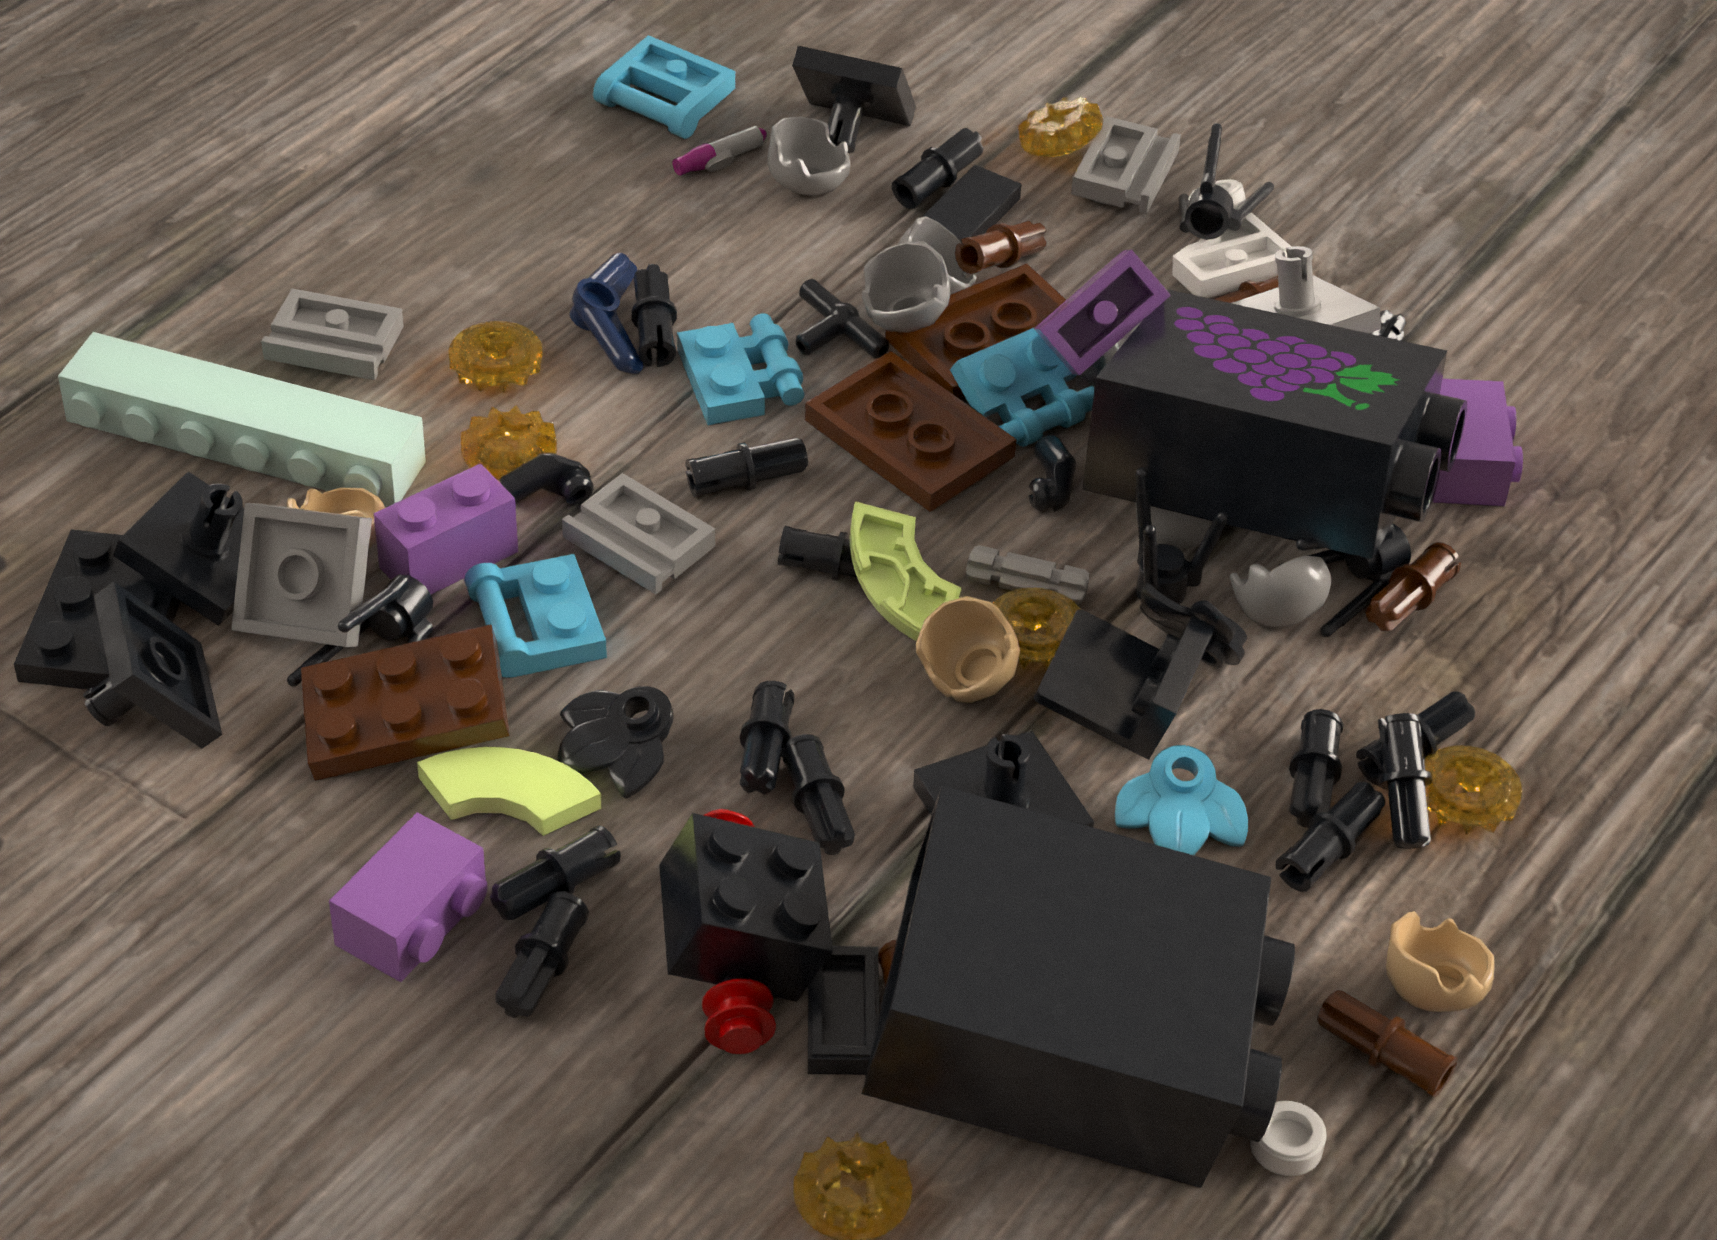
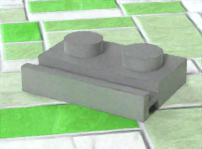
M1106 116L1073 176L1071 194L1091 199L1099 204H1110L1124 208L1126 202L1140 205L1139 212L1147 214L1179 153L1181 135L1173 133L1170 139L1157 136L1158 129Z
M292 288L271 324V334L269 337L264 336L261 341L263 358L270 361L376 380L379 364L385 363L404 327L402 309Z
M623 473L582 503L579 514L575 517L567 515L562 519L563 538L654 594L662 590V582L667 578L676 579L715 547L714 527Z

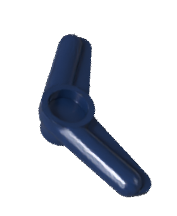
M615 253L588 278L579 281L573 292V306L569 315L573 323L578 327L591 331L619 371L635 375L643 370L644 365L616 310L620 305L621 297L638 269L629 260L627 255Z

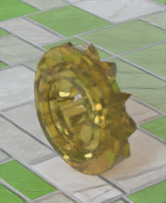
M1063 97L1059 102L1053 104L1046 102L1044 108L1030 111L1027 114V120L1018 125L1021 147L1027 153L1036 156L1056 157L1070 154L1087 145L1098 135L1103 127V117L1098 104L1088 102L1085 97H1079L1073 101Z
M507 321L482 322L464 329L454 337L448 351L450 369L456 371L459 383L474 382L479 392L489 386H498L505 392L508 384L514 383L526 386L529 375L540 372L543 348L537 335L522 325ZM486 356H491L493 359L486 361ZM506 357V360H505V361H500V360H499V359H502V358Z
M517 405L509 412H500L496 408L491 407L487 417H471L469 429L461 432V454L465 463L470 468L481 463L497 480L539 454L557 453L554 424L543 421L539 411L522 414ZM510 436L513 441H518V449H515L512 444H508L504 438H499Z
M1034 587L1012 590L1001 595L992 603L1001 611L1016 634L1020 647L1018 659L1023 669L1031 661L1041 662L1046 668L1049 667L1076 611L1080 609L1075 602L1063 594L1049 589ZM1047 626L1045 636L1039 632H1033L1029 636L1024 635V627L1035 631L1040 627L1045 628Z
M1464 745L1441 748L1435 754H1429L1425 758V769L1432 773L1433 778L1432 783L1425 786L1427 809L1437 814L1439 826L1450 822L1459 823L1467 835L1475 826H1481L1485 830L1494 833L1501 821H1513L1522 799V784L1516 771L1504 759L1485 749ZM1457 784L1459 786L1462 785L1468 792L1479 791L1478 800H1473L1467 793L1456 794Z
M858 1132L849 1141L835 1142L827 1136L820 1149L813 1153L804 1152L800 1168L796 1176H794L793 1186L794 1201L802 1218L819 1233L836 1240H872L887 1234L898 1226L906 1216L911 1204L913 1190L908 1173L907 1160L897 1159L891 1153L886 1140L878 1145L864 1142ZM845 1170L846 1173H851L852 1177L857 1181L867 1179L865 1190L866 1203L861 1195H856L850 1187L840 1188L841 1171Z

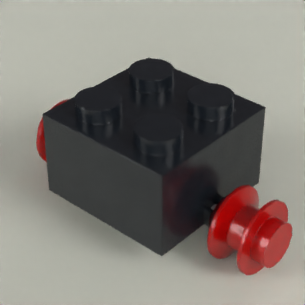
M717 809L704 815L692 813L659 864L668 975L715 984L705 993L702 999V1009L708 1017L704 1026L705 1037L710 1044L728 1053L747 1054L768 1042L775 1034L776 1022L773 1015L769 1012L773 1006V997L797 1002L833 952L820 843L755 828L748 817L731 810Z

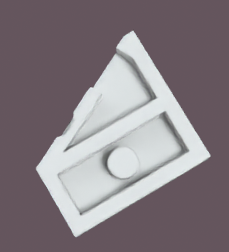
M1250 213L1243 219L1239 230L1233 231L1227 228L1223 235L1215 239L1205 240L1200 238L1198 242L1187 245L1173 255V276L1192 294L1215 299L1227 293L1237 291L1242 282L1252 280L1258 283L1278 276L1275 253L1278 250H1283L1287 258L1286 248L1292 246L1253 213Z

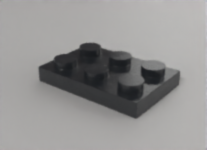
M71 529L14 662L18 682L88 690L110 676L94 595L113 581L172 623L181 601L113 556L117 542L123 535Z

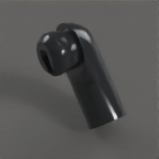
M1048 435L1042 437L1034 449L1036 458L1046 470V478L1039 477L1030 482L1029 488L1033 491V494L1029 495L1031 506L1038 511L1052 508L1056 512L1070 501L1076 460L1058 437Z
M554 453L539 454L498 478L500 483L515 498V504L543 489L563 497L565 496L567 503L576 505L588 500L594 489L593 482L590 479V472L578 461Z

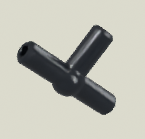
M815 279L806 280L801 285L799 296L825 317L796 336V346L801 353L810 355L840 334H846L875 359L888 352L889 340L859 316V311L855 306L850 303L841 302Z

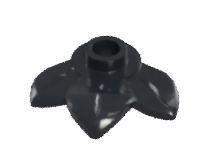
M1147 583L1141 592L1140 609L1156 627L1167 634L1170 633L1179 638L1193 615L1215 626L1201 658L1202 662L1216 668H1221L1224 663L1238 665L1245 655L1243 645L1247 640V634L1237 623L1223 615L1209 601L1195 602L1189 608L1167 598L1151 584Z
M638 686L628 689L621 694L604 690L591 691L573 699L561 710V718L572 730L565 735L560 743L557 761L569 766L578 773L583 774L608 768L618 792L623 798H629L643 789L664 763L662 742L670 732L674 712L670 700L661 690L650 686ZM648 711L644 716L640 718H632L635 714L639 712Z

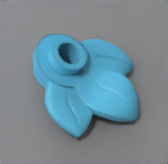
M1176 745L1162 750L1154 758L1150 771L1129 780L1117 796L1115 805L1116 826L1126 829L1149 827L1150 835L1155 845L1195 855L1207 840L1208 835L1219 842L1234 847H1242L1245 843L1248 833V816L1243 800L1234 789L1216 779V771L1212 761L1205 753L1194 747ZM1178 768L1188 770L1195 778L1190 781H1181L1173 775L1172 770Z

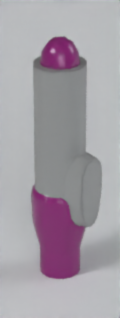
M752 126L714 142L699 145L683 156L673 159L674 171L677 175L681 176L693 171L706 169L708 172L723 169L733 163L734 156L762 146L767 138V132L763 128Z

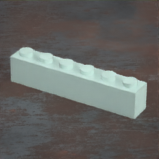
M92 332L58 375L66 421L326 491L337 488H364L378 496L386 507L402 500L426 463L422 417Z

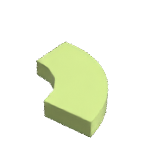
M855 501L850 526V551L858 581L875 609L896 629L917 641L924 620L942 603L958 599L961 587L940 578L923 561L915 542L916 517Z
M476 747L445 752L417 762L419 779L451 820L475 813H502L526 821L544 836L601 809V793L590 781L569 766L538 753L505 747Z

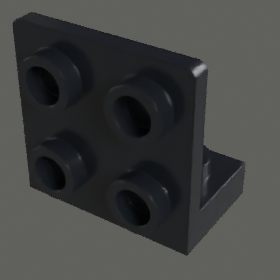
M1079 609L1067 628L1034 695V700L1044 707L1149 760L1178 712L1215 626L1192 615L1179 638L1168 633L1160 648H1157Z

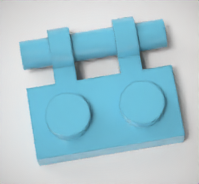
M768 314L754 316L750 321V328L753 334L745 337L738 336L733 323L677 332V351L707 425L765 415L766 398L780 396L782 402L788 406L796 405L803 400L805 394L801 385L804 378L801 369L795 359L788 357L786 351L789 344L783 329L779 325L774 324ZM766 362V369L753 371L751 365Z
M1034 328L957 360L950 369L970 407L984 417L998 412L1004 422L999 427L1016 438V444L1021 447L1039 441L1043 436V432L1058 425L1068 428L1084 421L1086 413L1092 411L1095 388L1089 386L1078 392L1069 389L1065 382L1074 379L1076 374L1071 373ZM1041 394L1047 404L1033 411L1031 408H1026L1023 401Z

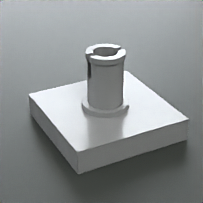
M1302 246L1287 247V258L1283 250H1278L1275 253L1278 288L1233 302V304L1365 333L1381 329L1380 307L1314 276L1312 271L1313 252L1310 248Z
M245 503L231 630L343 647L358 646L360 624L343 633L339 631L338 623L363 604L372 518L259 503Z

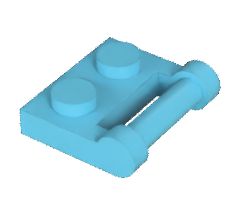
M648 35L598 77L593 89V97L596 102L608 107H613L617 104L668 126L670 133L687 139L694 133L699 120L735 89V71ZM629 85H636L648 92L655 93L678 104L676 106L672 105L668 102H665L649 94L634 89Z
M575 554L499 568L492 563H480L474 565L465 574L464 581L470 598L479 603L485 624L492 625L498 644L502 677H517L607 658L606 638ZM519 596L534 641L524 642L521 638L516 637L504 599Z

